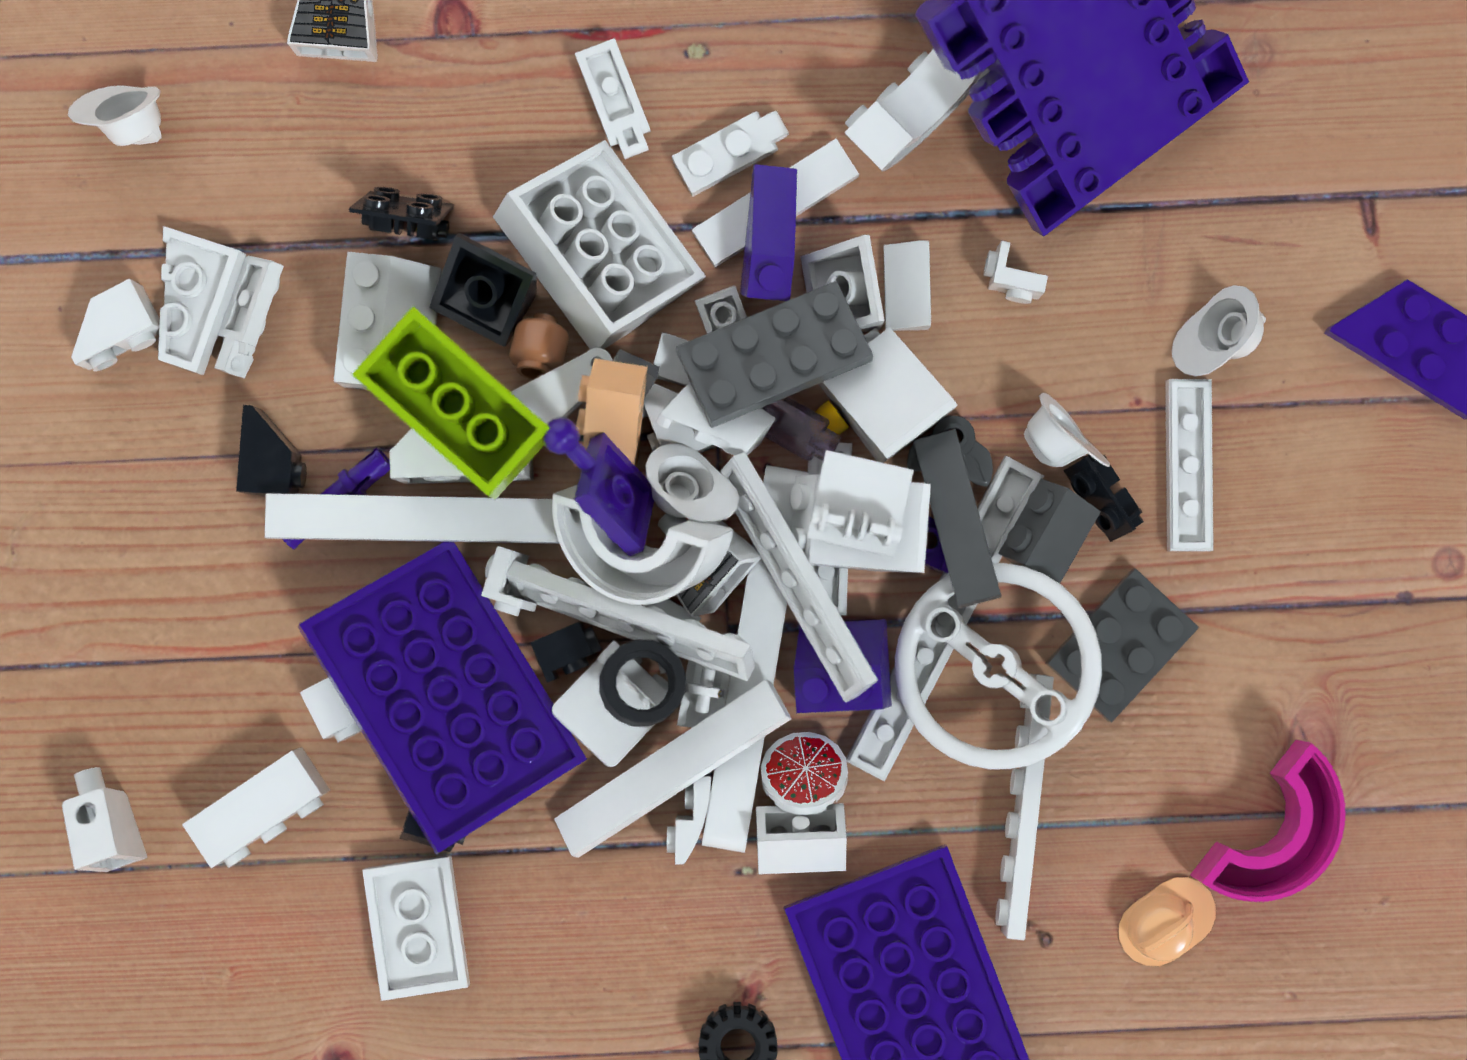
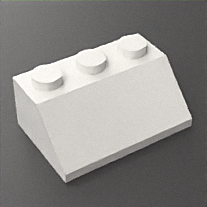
M347 252L334 372L335 383L344 388L368 390L351 374L412 306L436 326L438 312L430 309L429 306L442 274L441 268L393 256Z

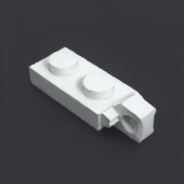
M248 255L245 257L218 336L223 337V344L214 368L245 378L254 360L252 354L256 350L255 347L259 336L265 329L266 316L273 296L279 288V278L284 267L283 265Z

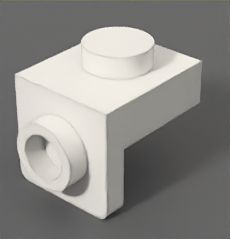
M1001 241L996 248V252L989 250L983 276L990 277L989 290L1006 293L1007 300L1024 304L1031 303L1032 299L1038 300L1045 293L1048 276L1006 267L1010 242Z
M497 546L495 554L489 558L485 568V577L487 579L481 596L496 600L494 609L515 616H519L521 609L535 612L537 604L515 597L506 576L514 560L527 564L528 555Z

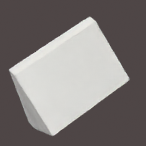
M862 235L800 256L807 293L837 281L862 333L870 332L875 328L877 330L881 329L884 323V315L870 235Z

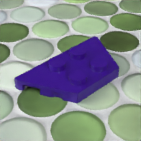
M1407 279L1326 329L1324 334L1462 419H1467V315Z

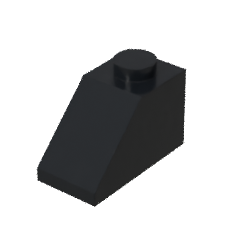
M243 405L236 492L265 496L266 493L299 494V488L303 489L305 487L307 477L306 464L301 463L302 455L262 409L252 405Z

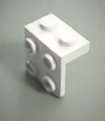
M615 641L601 653L598 659L552 706L553 716L607 767L616 766L654 726L631 727L616 720L604 707L599 694V676L606 660L620 647ZM637 657L627 661L620 668L616 679V688L620 698L627 705L636 709H650L664 700L668 691V682L658 674H655L653 677L650 676L640 666L643 662L642 659Z

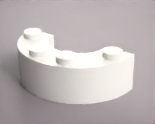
M934 49L929 54L924 51L908 67L907 70L911 75L899 86L893 82L868 109L862 105L847 119L845 124L849 128L844 133L881 171H886L924 141L970 94V88L988 74L989 69L986 68L972 78L961 80L958 72L953 73L943 67Z
M578 485L553 493L554 526L566 558L579 576L592 588L619 602L635 605L658 603L695 586L717 569L724 559L732 540L734 529L714 523L688 520L669 528L664 544L660 548H650L645 545L644 551L629 557L615 542L608 538L606 532L588 514L580 509L578 503L574 500Z

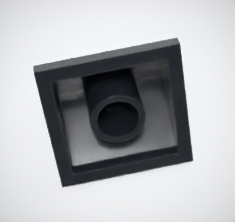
M458 233L454 238L429 308L506 347L514 334L517 323L523 319L537 295L536 273Z

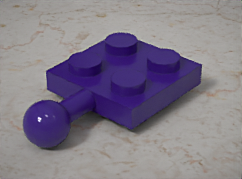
M555 418L549 421L547 425L550 428L543 436L545 446L553 453L566 454L581 470L574 498L580 509L588 514L606 532L608 538L615 542L629 557L644 551L654 504L651 484L648 479L604 432L590 438L586 450L579 442L578 428L571 420Z

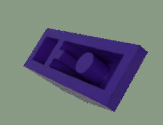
M753 164L740 294L745 297L778 301L790 300L795 260L797 169Z

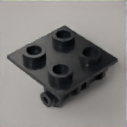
M375 187L374 192H368L349 208V212L362 214V225L369 226L371 231L392 233L394 225V233L401 235L404 221H407V236H414L417 225L416 237L438 241L440 237H448L450 222L443 219L454 209V204L442 203V197L438 195L417 194L416 198L400 196V191L394 188Z

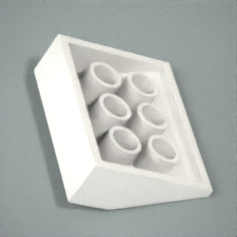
M606 140L508 192L493 216L590 350L593 348L605 349L623 338L706 277Z

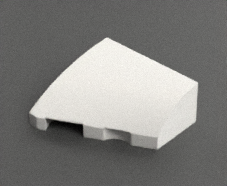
M689 383L660 413L656 423L668 429L671 422L675 421L692 428L694 440L706 445L718 446L731 455L743 452L749 455L762 443L776 418L764 409L759 408L711 428L693 387Z

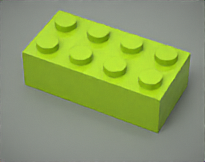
M414 306L411 307L351 374L488 497L495 500L545 445L543 436L550 427Z

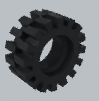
M733 1002V1006L729 1007L724 1004L719 1007V1011L716 1013L712 1011L707 1017L706 1023L702 1025L699 1038L700 1060H731L724 1055L721 1049V1041L724 1035L733 1029L746 1030L755 1040V1049L752 1055L745 1060H774L777 1058V1036L773 1023L769 1022L768 1016L763 1011H757L756 1006L748 1003V1007L741 1006V1002Z

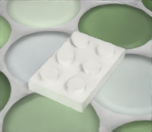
M439 856L363 869L381 1001L468 988L470 979L452 856Z

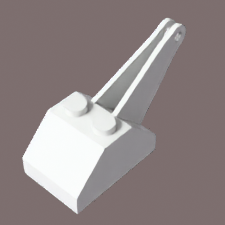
M593 348L581 356L511 391V393L546 424L555 418H567L583 403L578 401L582 375L590 376L594 358L613 361V359L606 350ZM412 428L390 450L391 479L404 484L472 482ZM533 458L513 481L533 480Z

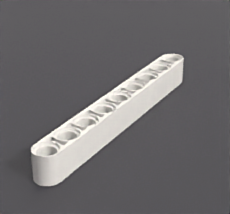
M766 465L763 484L791 529L793 508L790 504V493L795 484V476L809 475V472ZM762 558L747 575L737 634L748 644H751L755 667L748 681L730 675L726 705L765 679L774 684L787 601ZM764 737L714 769L702 846L745 853Z

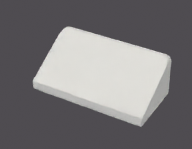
M929 240L884 245L885 330L889 327L893 331L928 330L931 327Z

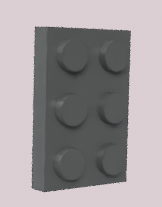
M1136 568L1131 569L1089 615L1097 634L1102 663L1099 694L1093 708L1108 722L1112 723L1199 628ZM1073 632L1047 660L1046 664L1078 692L1082 673L1081 654L1077 638Z

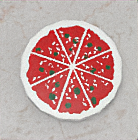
M812 732L791 733L778 739L766 751L761 764L762 786L766 795H769L775 801V805L783 811L797 815L818 814L827 810L828 805L832 804L835 800L837 802L843 796L848 782L847 761L840 747L826 736Z

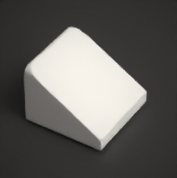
M662 332L654 360V365L660 367L657 379L684 386L690 383L676 351V346L686 343L688 340Z

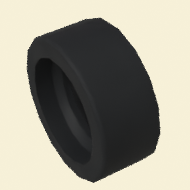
M637 639L621 645L606 660L599 676V694L604 707L616 720L631 727H649L664 721L679 707L686 691V673L680 658L668 646L655 640ZM637 657L649 658L658 662L665 670L668 678V691L664 700L650 709H636L627 705L620 698L616 688V679L620 668L627 661Z

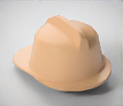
M1174 877L1161 883L1134 902L1123 913L1119 922V940L1123 950L1134 961L1146 966H1162L1181 957L1201 942L1213 927L1216 919V904L1211 892L1202 883L1189 877Z

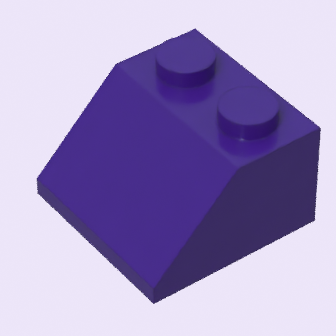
M886 619L844 622L878 679L862 694L846 703L802 627H799L794 663L796 713L878 710L892 706Z

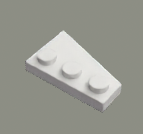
M163 226V242L166 243V264H162L161 280L165 282L164 306L160 308L158 360L204 376L246 254L240 250Z

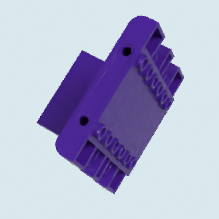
M926 0L917 9L915 14L945 69L953 73L958 72L961 80L972 78L986 68L989 69L990 72L970 88L969 92L973 102L969 106L968 113L983 140L993 146H998L1000 151L1012 149L1024 140L1027 141L1025 145L1008 159L1011 173L1007 177V184L1032 230L1042 236L1047 235L1249 83L1228 34L1213 29L1206 30L1202 19L1191 21L1178 28V25L1196 10L1194 0Z

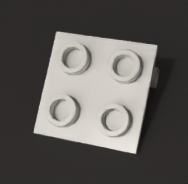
M826 450L806 538L894 558L897 543H900L903 526L901 525L914 470Z

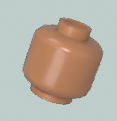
M536 313L533 315V318H525L517 323L511 342L509 359L517 367L516 371L518 374L534 380L564 364L570 340L566 329L558 324L557 318L545 313Z

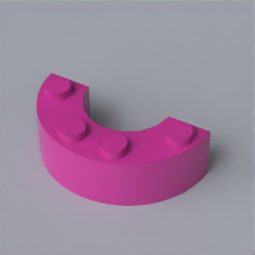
M1295 740L1269 773L1280 785L1286 802L1285 818L1277 835L1265 845L1251 850L1231 849L1216 841L1192 871L1191 877L1212 890L1233 899L1250 902H1268L1291 896L1311 885L1321 876L1339 849L1345 827L1346 812L1343 790L1333 767L1321 751L1310 742Z

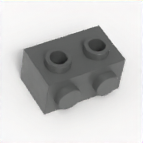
M1040 479L1035 490L1029 496L1028 502L1014 527L1008 533L1007 539L998 554L1014 565L1024 566L1043 573L1060 584L1101 511L1069 488Z

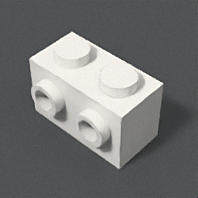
M844 803L830 804L827 806V810L811 815L789 813L777 806H756L758 874L846 871L847 836Z

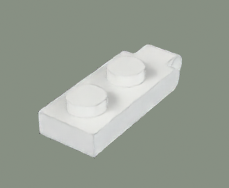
M615 38L575 53L610 146L619 144L624 159L648 151L649 149L643 134L650 132V127Z
M758 111L676 153L672 156V161L693 197L775 153L778 150L775 143L788 136L789 132L777 111H773L762 118Z

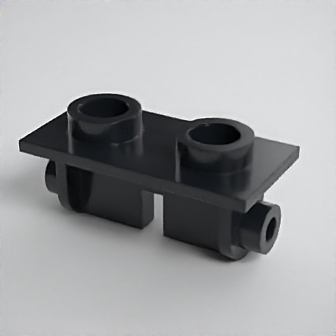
M1088 454L1082 460L1063 470L1069 478L1075 493L1101 511L1095 523L1106 534L1110 542L1134 531L1137 526L1144 522L1140 517L1142 510L1137 506L1126 487L1120 489L1115 494L1110 489L1112 485L1120 480L1111 465L1107 467Z

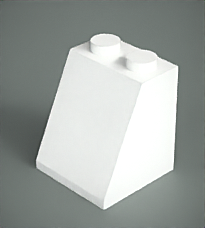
M890 327L881 334L875 328L864 336L873 353L872 362L819 383V386L877 462L881 463L886 462L958 406L949 393Z
M820 475L795 476V484L790 493V504L793 508L792 527L790 530L811 565L878 572L924 573L931 484L911 482L901 525L903 526L900 543H897L893 558L806 538Z

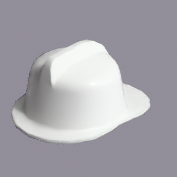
M109 86L96 89L74 101L69 107L68 116L75 123L97 126L117 146L156 143L161 139L159 128L161 114L156 103L161 91L157 87L140 88L130 86Z
M1236 285L1224 288L1217 293L1203 308L1187 320L1177 332L1172 344V358L1175 366L1184 374L1201 376L1218 369L1229 359L1245 357L1253 352L1261 342L1266 317L1259 311V303L1255 294L1246 287Z
M1046 393L1040 394L1039 398L1042 406L1030 419L1024 432V438L1036 458L1048 466L1063 467L1089 454L1101 464L1109 467L1110 463L1083 436L1066 410L1050 395Z
M667 444L658 447L649 455L645 468L647 479L651 484L652 497L657 506L666 514L673 517L688 518L701 523H717L728 519L736 511L739 503L737 489L729 479L695 449L682 444Z

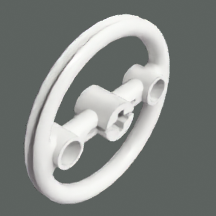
M993 563L998 583L1016 584L1034 590L1052 602L1070 623L1077 638L1081 654L1082 673L1076 698L1070 700L1058 690L1046 688L1022 669L1020 656L1013 648L1003 644H990L967 626L963 616L948 604V599L954 595L949 575L930 587L915 603L906 617L897 642L895 678L899 697L908 717L918 732L933 747L950 758L970 766L985 769H1013L1028 766L1050 757L1066 746L1081 730L1089 718L1099 694L1102 676L1101 651L1097 634L1088 614L1077 599L1061 584L1043 573L1024 566ZM947 612L952 615L956 624L954 632L944 638L938 634L935 624L937 618ZM927 633L937 642H946L972 663L975 678L981 684L989 688H1004L1030 708L1032 717L1047 728V735L1023 747L1008 750H991L975 747L948 733L934 720L925 707L918 690L915 676V656L921 634ZM969 643L975 646L982 654H979L976 650L969 646ZM985 656L991 658L1003 656L1005 660L1002 666L1010 676H1005L1001 673L992 676L989 673L992 665ZM1013 678L1022 683L1026 687V690L1023 687H1021L1018 683H1016ZM1045 695H1053L1060 701L1061 713L1055 720H1048L1040 714L1039 702Z

